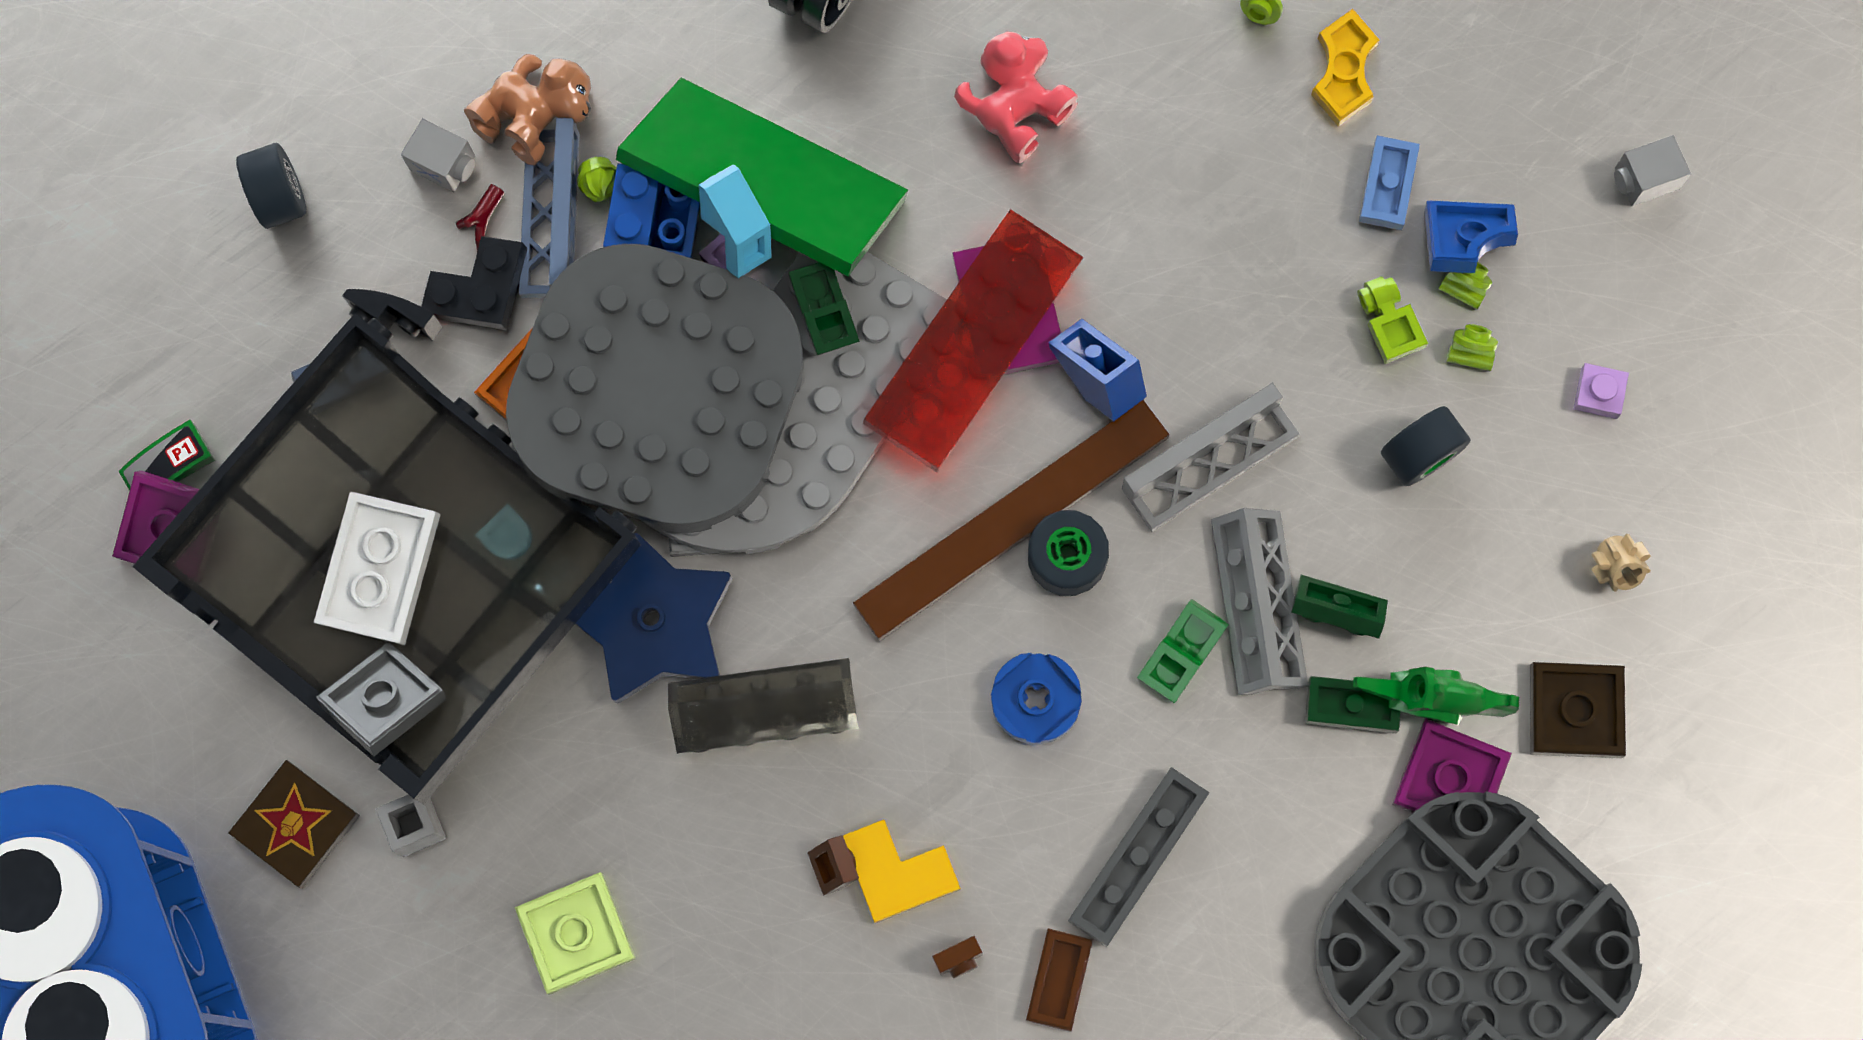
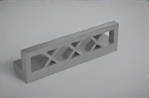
M1273 382L1124 478L1122 490L1151 532L1299 437V432L1279 406L1283 396ZM1269 414L1273 416L1284 432L1283 435L1272 442L1253 438L1256 423ZM1249 428L1248 437L1238 435ZM1227 441L1246 445L1244 460L1236 465L1216 462L1219 447ZM1252 446L1261 448L1250 455ZM1213 451L1211 460L1201 459ZM1190 465L1210 468L1207 484L1199 489L1180 486L1182 471ZM1215 470L1225 471L1213 479ZM1176 475L1175 484L1165 483V481ZM1153 489L1173 492L1170 508L1154 517L1141 498ZM1178 493L1188 495L1176 503Z
M1242 508L1211 519L1226 618L1229 624L1228 631L1238 695H1253L1271 689H1300L1308 687L1297 614L1291 613L1294 594L1280 511ZM1258 522L1266 523L1269 540L1267 544L1260 536ZM1267 566L1274 573V588L1267 580ZM1274 610H1275V611L1279 614V616L1281 617V621H1282V630H1281V632H1280L1279 629L1274 625V619H1273V612H1274ZM1281 654L1288 661L1290 677L1282 676Z

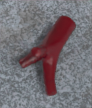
M490 184L473 211L456 221V226L459 229L469 228L474 225L477 251L481 236L486 234L489 219L505 195L501 188Z

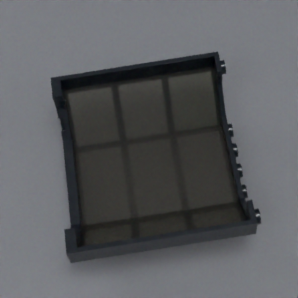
M354 313L132 567L167 596L181 604L192 614L198 616L208 625L217 620V624L212 628L214 631L264 670L373 762L381 765L378 769L413 799L424 805L638 550L641 544L633 533L637 526L619 511L615 510L612 515H609L601 507L595 511L577 499L571 498L570 501H567L539 485L527 472L516 451L509 446L512 441L504 431L493 423L487 429L475 420L479 413L460 397L455 402L451 401L397 352L389 341L394 335L374 318L366 323ZM350 491L441 514L405 645L389 643L442 688L447 700L375 756L367 751L320 707L316 699L319 694L388 642L314 623Z

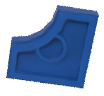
M1426 201L1424 214L1430 271L1475 273L1478 260L1486 252L1498 247L1516 245L1518 229L1513 204Z

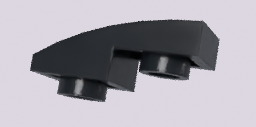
M347 289L342 295L352 308L349 315L352 317L355 313L366 323L374 318L388 330L395 323L400 329L414 338L421 333L432 341L442 329L441 324L433 313L406 299L365 289Z

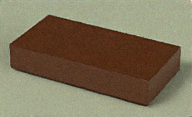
M1047 929L1026 1021L1069 1032L1072 1031L1093 939Z

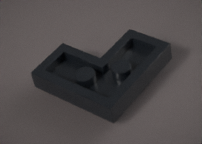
M481 236L471 277L430 271L421 307L433 313L440 320L507 330L527 247L523 242Z

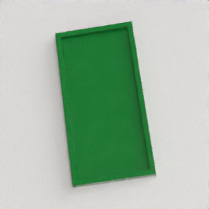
M682 77L618 146L616 161L700 202L699 184L729 166L735 165L740 169L770 223L771 238L846 276L851 274L904 204L908 189Z

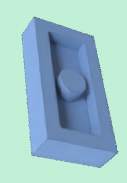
M1377 135L1373 146L1359 222L1402 231L1405 224L1420 144Z

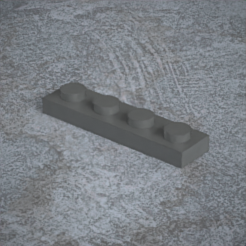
M1171 767L1068 921L1107 948L1210 792Z

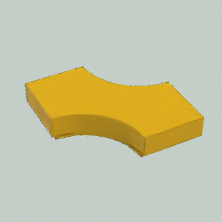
M1353 8L1319 32L1317 38L1326 54L1327 69L1324 77L1313 88L1311 95L1338 127L1370 104L1374 97L1366 82L1364 67L1368 55L1378 46L1380 40Z

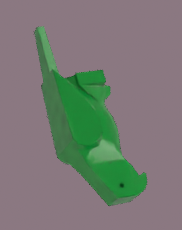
M1425 666L1407 671L1391 672L1390 680L1353 677V688L1388 699L1389 708L1438 723L1459 725L1464 716L1485 715L1505 717L1515 714L1519 710L1518 696L1494 692L1476 683L1464 681L1461 673L1455 670H1435V668Z

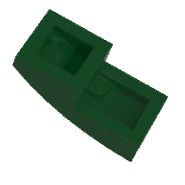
M818 262L788 272L798 306L817 356L860 342L834 269Z

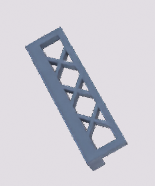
M556 118L555 130L541 131L539 135L541 142H555L554 160L547 167L541 161L536 165L525 163L521 242L527 247V252L519 280V295L521 298H545L556 278L575 261L580 134L572 118ZM537 167L541 172L535 177V168ZM549 178L553 182V198L544 208L534 198V190ZM535 207L539 213L533 218ZM547 219L551 223V242L542 249L532 239L533 230ZM533 248L538 254L531 259ZM545 260L550 265L549 285H530L531 271Z

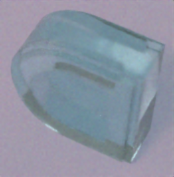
M509 504L475 534L492 554L505 560H514L523 556L528 551L532 542V532L529 525Z

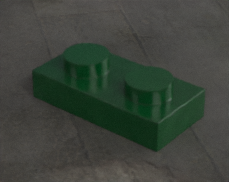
M1301 574L1296 587L1291 613L1301 615L1311 622H1324L1344 628L1355 635H1368L1379 639L1385 624L1388 600Z
M1316 676L1309 678L1305 724L1395 734L1399 732L1401 711L1389 708L1388 699L1353 688V680Z

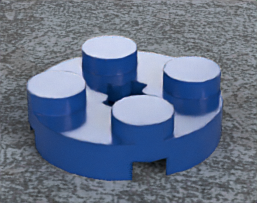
M1040 653L1020 654L1004 664L995 677L991 693L993 715L1002 730L1015 740L1032 746L1053 742L1064 736L1077 720L1082 703L1079 679L1073 669L1057 656ZM1030 687L1036 692L1042 688L1045 689L1048 693L1044 698L1047 706L1041 710L1037 706L1031 709L1027 707L1025 703L1028 700V696L1025 691Z

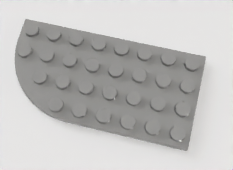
M799 252L773 292L788 307L798 326L803 350V378L800 391L796 392L769 467L770 475L765 486L745 511L737 517L733 515L720 523L712 525V529L694 533H673L657 530L653 524L645 521L642 522L680 544L710 553H716V551L746 552V554L764 552L779 548L781 544L795 539L805 532L810 533L825 522L848 496L965 321L967 311L867 252L849 276L835 270L844 300L846 299L860 342L817 356L798 306L788 272L818 263V261Z

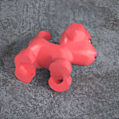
M1007 31L992 38L987 43L981 56V65L988 76L1000 84L998 91L981 100L973 96L970 83L963 82L956 88L954 97L961 108L975 115L986 130L997 135L1009 156L1015 162L1021 164L1037 149L1039 143L1035 138L1038 137V134L1032 127L1025 125L1016 127V124L1032 114H1039L1056 126H1060L1076 109L1078 95L1071 88L1062 84L1053 90L1044 89L1036 80L1035 74L1048 57V49L1045 42L1041 38H1028L1018 33Z

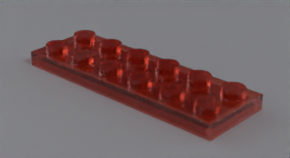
M1010 209L864 418L863 424L937 473L1081 264L1083 256Z

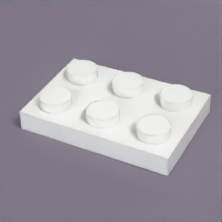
M350 491L314 623L405 645L441 514Z

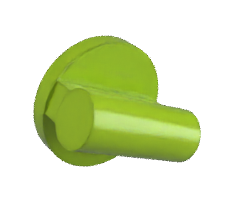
M1477 262L1475 273L1449 272L1446 274L1439 290L1478 310L1486 295V291L1492 284V280L1487 276L1489 270Z
M1468 324L1465 326V329H1459L1454 332L1452 345H1450L1448 350L1447 362L1491 371L1498 341L1491 336L1492 331L1488 328Z

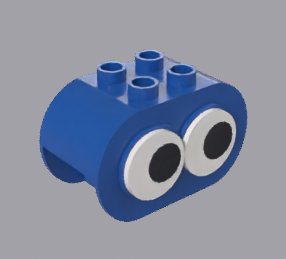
M33 785L0 793V1040H257L253 1023L194 861L187 846L174 830L150 815L131 809L115 807L95 794L70 786Z

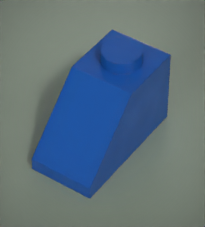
M1080 319L1048 342L1050 350L1083 398L1112 421L1118 419L1147 397L1139 360L1084 319Z

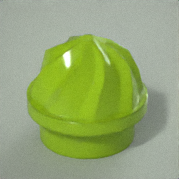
M605 157L587 159L578 168L577 185L579 190L594 202L609 200L613 192L617 167L612 165L611 161Z

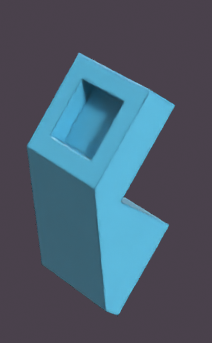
M731 165L699 184L701 219L725 236L726 269L737 278H740L772 258L770 223L740 169L735 165Z

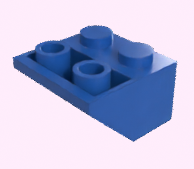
M617 163L603 247L618 244H641L692 258L700 202L624 164Z

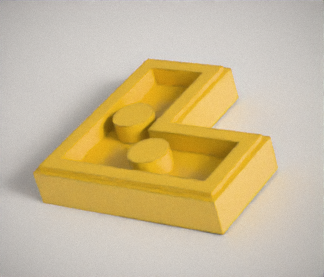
M884 819L843 835L847 848L852 851L855 857L856 871L859 876L858 881L874 923L961 890L944 845L901 862Z

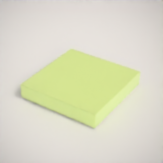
M601 872L515 907L548 995L635 960L608 885Z

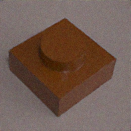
M843 835L828 839L807 852L823 896L837 892L859 879L856 871L855 857L852 851L847 848Z
M972 936L933 955L932 958L941 976L950 972L952 978L955 979L977 968L978 965L975 959L981 957L983 952L975 936Z

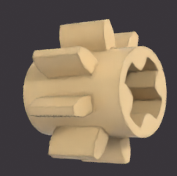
M1626 534L1624 537L1612 536L1605 539L1598 546L1597 552L1592 553V557L1597 563L1592 568L1593 573L1600 584L1608 582L1614 592L1618 589L1629 590L1637 587L1642 583L1646 574L1651 571L1645 562L1651 555L1642 541L1634 543L1629 534Z

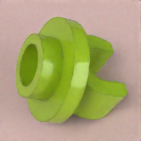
M1280 0L1240 1L1243 13L1251 21L1258 24H1273L1279 20L1283 12V5Z

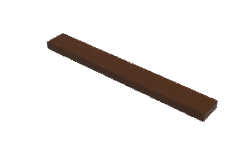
M1142 400L1118 419L1110 422L853 602L854 607L880 642L1032 535L1034 528L1046 516L1060 510L1069 509L1166 441L1170 434L1145 401Z

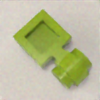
M1380 276L1365 282L1364 288L1358 290L1357 294L1360 304L1367 315L1373 312L1375 315H1380L1369 320L1367 325L1384 363H1390L1426 348L1428 342L1411 304L1395 309V304L1401 301V295L1392 277L1384 279Z

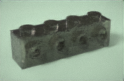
M849 658L668 683V712L677 754L685 752L700 753L714 748L736 745L749 746L758 742L780 739L794 740L801 736L823 733L838 734L845 730L859 729Z

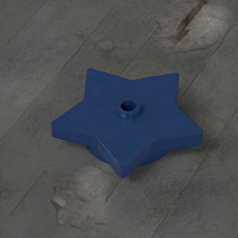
M634 533L641 546L575 624L603 647L610 694L615 703L618 704L664 676L718 682L721 679L709 625L732 582L729 572L675 569L638 533ZM659 612L660 618L655 625L649 626L644 624L643 621L647 615Z

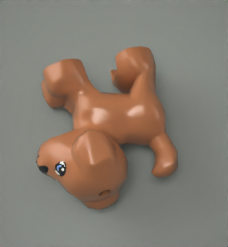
M525 54L517 60L511 71L504 72L495 80L490 90L474 99L464 109L471 128L479 137L491 144L499 137L501 122L513 119V122L505 129L506 136L517 140L511 149L526 164L536 165L545 152V146L539 140V135L555 117L572 118L575 123H581L588 118L591 112L589 103L590 77L575 62L560 58L552 59L545 66L540 82L536 87L530 85L526 79L529 73L541 68L542 60L535 55Z

